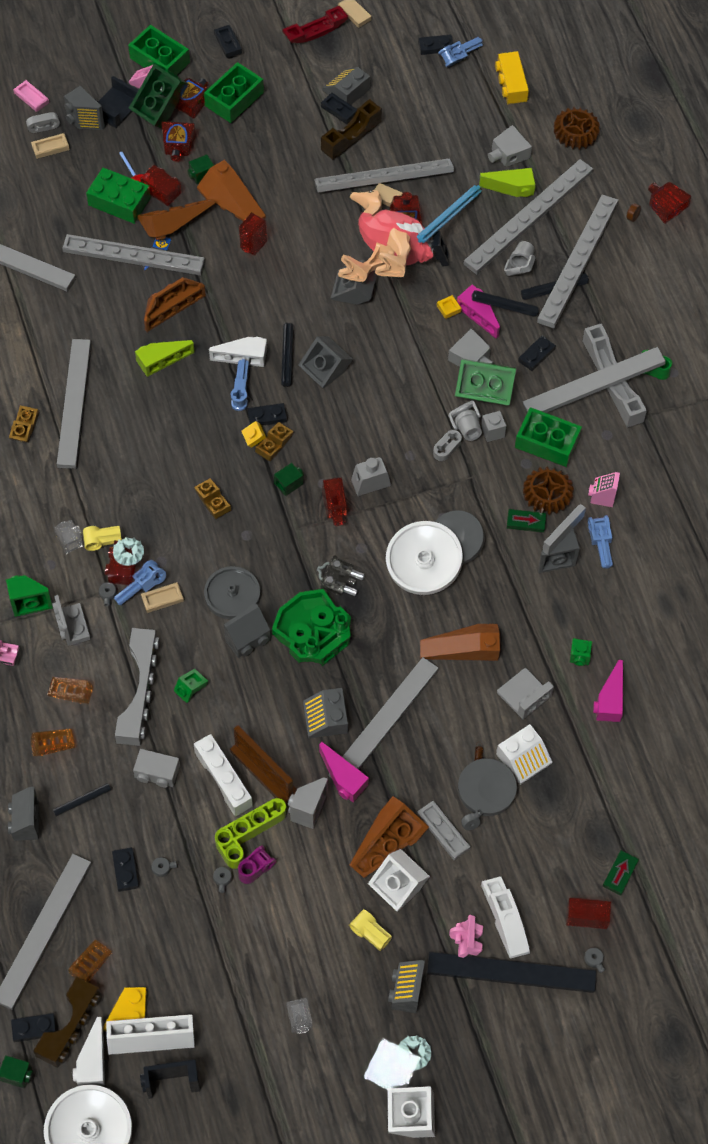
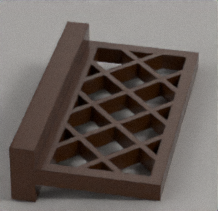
M237 725L234 728L235 745L230 748V752L275 798H280L287 804L291 794L295 795L297 791L293 786V780Z

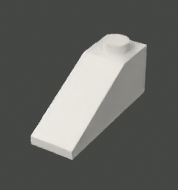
M246 337L210 347V361L238 364L239 360L245 359L251 366L264 367L267 339Z
M101 1017L96 1018L76 1061V1068H73V1081H77L78 1086H105L104 1034Z

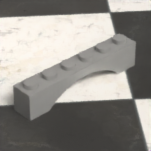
M602 324L585 328L582 341L597 370L599 371L616 364L609 337ZM626 381L607 388L627 428L644 422L647 410L639 395L630 388Z
M132 628L129 647L131 655L135 659L140 671L139 685L132 703L117 719L115 739L116 744L140 746L141 739H145L146 727H143L144 721L148 720L149 710L146 709L147 702L150 703L151 701L149 685H153L154 673L151 672L152 667H156L157 655H154L155 649L159 648V638L156 637L155 630Z

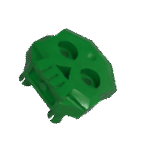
M324 589L299 592L279 608L272 627V634L279 642L289 648V654L298 663L315 662L320 663L323 667L335 655H338L349 646L351 616L341 606L336 607ZM298 633L304 634L303 636H297Z

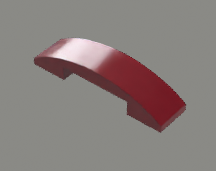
M339 5L325 11L324 17L300 27L296 23L282 29V32L291 43L308 42L322 37L339 27L348 19V15Z

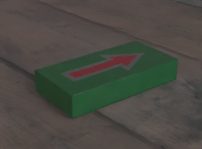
M508 509L506 529L544 533L546 513Z
M620 850L602 887L621 896L639 859Z

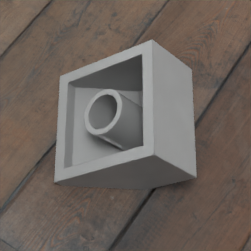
M321 778L297 788L295 795L291 794L288 806H290L288 813H290L292 822L314 828L328 794L327 778Z

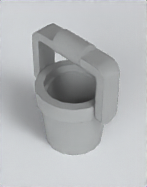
M526 241L519 242L505 265L504 271L507 276L529 272L532 269L535 256L533 255L534 246Z
M469 401L449 413L454 429H459L466 440L473 441L481 436L482 431L479 424L481 414L474 401Z

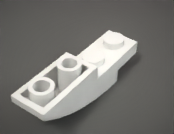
M502 877L482 881L481 887L496 919L495 925L509 958L529 954L530 950L524 927L510 889H506Z

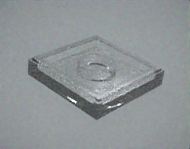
M382 1038L364 1078L387 1090L389 1088H407L421 1057Z

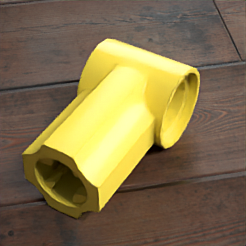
M89 526L83 529L84 545L88 551L98 550L104 545L117 544L118 540H122L120 526L101 529L97 526Z
M364 909L349 924V927L355 934L366 938L379 951L384 949L392 939V936L378 925L376 919Z

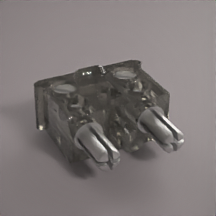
M336 555L332 557L330 562H326L323 566H318L317 568L319 579L321 580L320 588L342 596L343 592L356 596L357 590L346 585H355L356 580L350 578V576L363 580L364 574L353 570L354 564L341 560ZM326 565H329L324 577L322 578V571L320 569H323Z

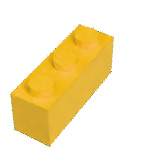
M518 51L498 54V61H495L496 72L499 71L498 79L499 84L503 86V98L506 97L507 104L527 102L529 90Z

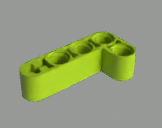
M272 799L216 832V847L230 868L237 869L240 862L244 860L241 844L285 819L286 804L282 799ZM261 817L264 821L257 823L255 819ZM241 827L247 829L244 833H239L237 830ZM223 837L229 838L227 843H221L219 840ZM232 854H238L240 856L236 860H232L229 858Z

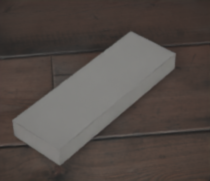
M578 505L544 541L543 552L549 555L582 520L586 509L583 505Z
M434 801L417 812L419 818L429 826L428 829L453 860H456L470 850L469 844Z

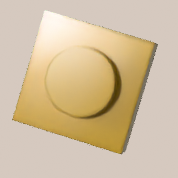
M453 295L437 302V307L445 319L461 312V307Z
M257 421L242 430L246 443L251 448L266 438L260 423Z

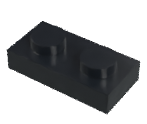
M230 25L214 29V35L226 58L242 53V48Z
M452 35L418 38L420 54H436L446 46L452 45Z
M332 92L321 102L323 109L346 124L353 119L357 111L355 107Z
M437 231L433 235V239L430 240L432 249L435 250L436 259L440 261L442 267L449 266V250L441 232Z
M542 335L519 357L518 362L530 371H533L555 350L556 345Z
M284 403L247 408L250 425L255 421L259 422L261 426L287 422Z
M132 847L112 851L118 892L138 889Z
M54 1013L11 1020L14 1043L40 1039L44 1032H56Z

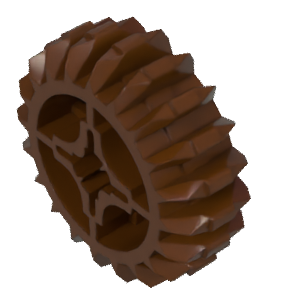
M573 107L572 110L567 108L566 111H561L560 115H557L553 126L556 140H559L560 144L565 143V147L571 146L572 150L574 147L580 150L581 147L586 149L588 145L592 146L600 132V124L597 117H594L593 112L588 113V109L584 111L581 107L579 109Z
M548 466L545 470L539 467L538 472L533 470L523 484L524 500L528 501L529 507L534 506V512L539 509L540 513L547 511L548 515H550L551 511L557 514L559 510L563 511L573 498L574 488L572 480H568V474L563 475L562 470L557 472L555 467L552 470H549Z

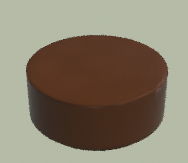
M634 203L630 206L627 212V220L636 221L641 211L640 205Z

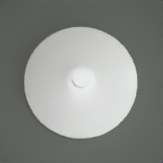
M432 521L414 522L403 527L393 536L386 551V564L393 581L405 591L419 595L434 594L447 588L459 575L463 563L462 548L456 535L446 526Z
M82 1085L63 1093L50 1107L44 1123V1139L46 1144H130L132 1136V1121L127 1106L116 1093L98 1085Z

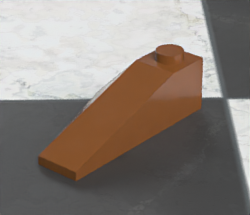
M225 159L212 166L197 186V190L206 200H214L221 209L235 214V217L250 226L266 218V215L237 173Z
M202 200L185 204V207H170L168 212L167 210H156L137 216L148 236L156 237V240L166 238L167 234L173 233L215 204V201Z
M475 624L420 640V659L423 657L431 660L498 661L500 636L498 624Z
M393 796L379 812L349 865L364 878L378 869L389 854L416 843L429 826L403 802Z

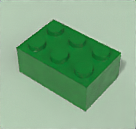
M149 25L128 45L130 59L144 68L155 63L178 75L190 63L189 49L152 25Z
M237 62L204 92L205 106L229 123H232L264 93L263 78Z
M104 167L86 192L88 206L133 224L138 219L137 215L142 213L151 199L149 185Z
M462 358L455 396L510 405L516 368Z
M530 407L516 436L515 448L567 467L579 441L582 426Z

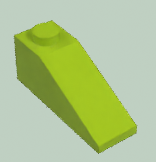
M532 168L480 173L479 186L515 197H528L534 195L535 181Z
M192 340L150 343L135 351L136 362L148 377L193 354L194 344Z

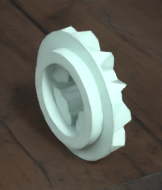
M125 537L123 540H118V543L114 545L113 556L122 565H134L144 555L141 541H137L135 538ZM124 547L132 548V554L129 552L125 553Z
M417 1035L408 1036L400 1042L397 1049V1057L405 1068L419 1070L430 1061L431 1048L425 1039ZM420 1046L418 1050L420 1057L414 1055L408 1059L411 1052L409 1048L415 1049Z

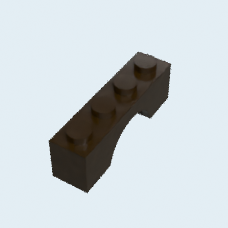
M371 99L367 100L357 108L355 116L347 126L340 130L332 128L321 136V151L334 160L381 122L382 108Z
M77 976L66 993L67 1000L73 1009L69 1023L59 1031L44 1032L33 1050L37 1058L56 1068L59 1067L60 1063L63 1064L69 1055L68 1049L71 1044L74 1045L77 1042L80 1028L88 1023L92 1007H96L101 999L97 986Z

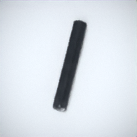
M586 273L581 275L576 286L588 283L589 278ZM557 281L521 290V297L523 300L549 294L552 292Z
M477 290L473 291L471 295L472 300L475 302L533 317L538 314V307Z
M284 323L281 385L284 387L291 385L292 323Z

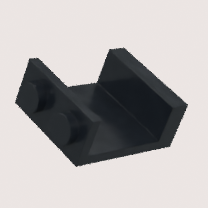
M112 76V87L97 102L102 106L104 122L117 129L133 112L129 109V106L135 98L138 89L125 83L122 79Z
M195 1060L143 1067L144 1074H140L143 1093L147 1092L148 1099L153 1098L151 1081L188 1076L191 1093L200 1092Z

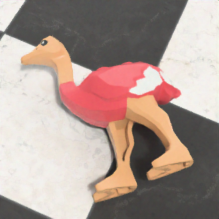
M378 190L361 193L353 192L350 195L353 201L365 209L359 217L358 226L364 241L372 249L373 254L364 263L350 256L343 255L341 261L347 268L339 270V277L364 282L369 273L376 270L375 273L379 276L404 277L406 265L414 264L417 261L420 263L426 262L433 257L430 239L425 243L418 242L417 235L425 229L418 220L403 213L386 209L381 211L382 198Z

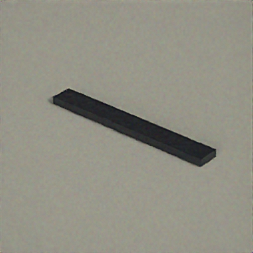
M429 952L427 974L588 993L595 992L596 971L470 956L462 958L453 954Z

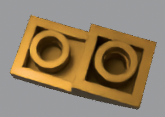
M20 405L16 421H13L9 439L28 442L39 410Z
M278 422L268 431L267 437L256 446L255 452L271 461L288 442L294 431Z
M211 479L194 487L198 496L215 519L231 511L230 504L224 499L220 489Z

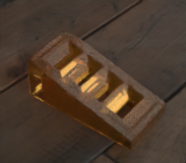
M52 677L47 695L49 697L88 704L93 686L88 680ZM61 684L60 691L57 692L58 685Z
M72 728L32 733L31 746L33 756H42L75 748ZM62 736H66L67 743L63 742ZM55 738H58L59 744L55 743Z
M94 940L68 969L69 974L89 982L112 951L97 940ZM97 948L104 954L100 956L93 950ZM89 955H93L98 960L96 962L89 958ZM85 960L93 966L89 968L84 964ZM82 967L87 972L84 974L78 969Z

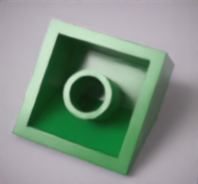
M16 575L6 579L15 617L53 609L47 587L26 575Z

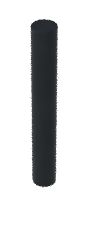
M107 783L52 810L55 816H58L111 791V788Z

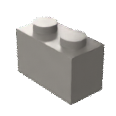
M140 749L133 769L134 777L143 783H148L149 781L156 783L160 787H173L180 768L179 758Z

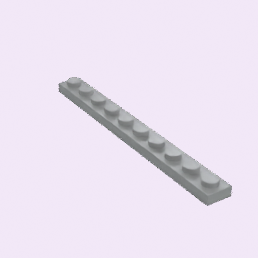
M579 159L464 260V265L477 275L591 175L593 168Z
M601 195L549 295L537 323L555 328L618 205V199Z

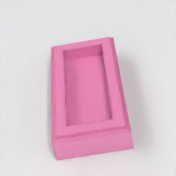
M27 80L13 89L14 94L36 112L49 103V99Z

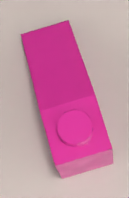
M471 285L457 297L461 311L493 337L498 338L500 326L491 306L472 300L471 295L473 291H483Z
M618 660L599 693L597 701L593 703V713H596L597 721H621L623 711V660Z
M321 742L319 744V752L339 795L345 800L349 799L354 802L368 786L369 778Z

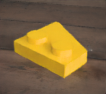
M146 987L124 988L107 1021L145 1018ZM106 1022L103 1026L104 1032H107Z

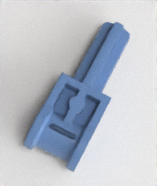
M477 37L464 44L458 41L441 49L438 54L443 57L446 68L464 60L468 56L467 53L483 45L482 39Z
M245 359L238 361L234 389L231 391V406L236 411L245 410L248 405L246 384L249 362Z
M608 515L595 519L588 517V529L592 545L598 546L601 566L608 569L613 566L608 544L612 541Z
M147 561L139 571L132 575L135 581L114 597L115 601L122 605L139 590L143 589L147 592L153 586L165 580L166 572L162 568H158V564L155 561Z

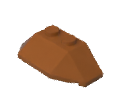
M182 277L173 284L167 285L160 292L154 293L148 298L144 316L145 330L147 332L205 297V285Z

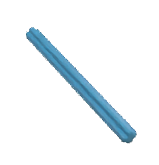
M474 185L422 230L417 235L418 242L425 243L482 192L480 186Z

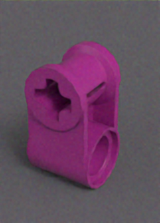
M261 845L240 862L238 878L244 884H251L263 873L269 871L277 860L271 858L265 851V847ZM245 869H250L252 873L244 874L242 871Z

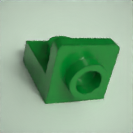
M573 638L569 663H574L577 666L589 665L592 641Z
M193 669L178 678L174 692L187 703L195 692L206 687L208 680L196 669Z

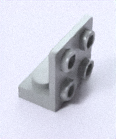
M58 595L54 596L56 602L52 603L62 640L66 639L68 646L90 640L81 604L78 603L62 608Z
M524 668L497 690V694L524 719L552 696L554 686L549 681L542 685Z

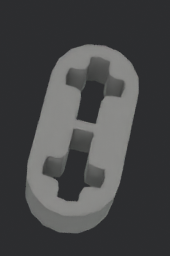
M50 112L32 116L27 119L26 124L29 132L37 133L57 128L60 125V121L56 113Z
M456 430L448 431L435 444L433 450L434 458L438 461L447 460L460 446L461 434ZM454 437L456 438V441H455V440H452V442L449 443V442H450V438H451V439H453ZM445 448V453H438V450L442 451Z

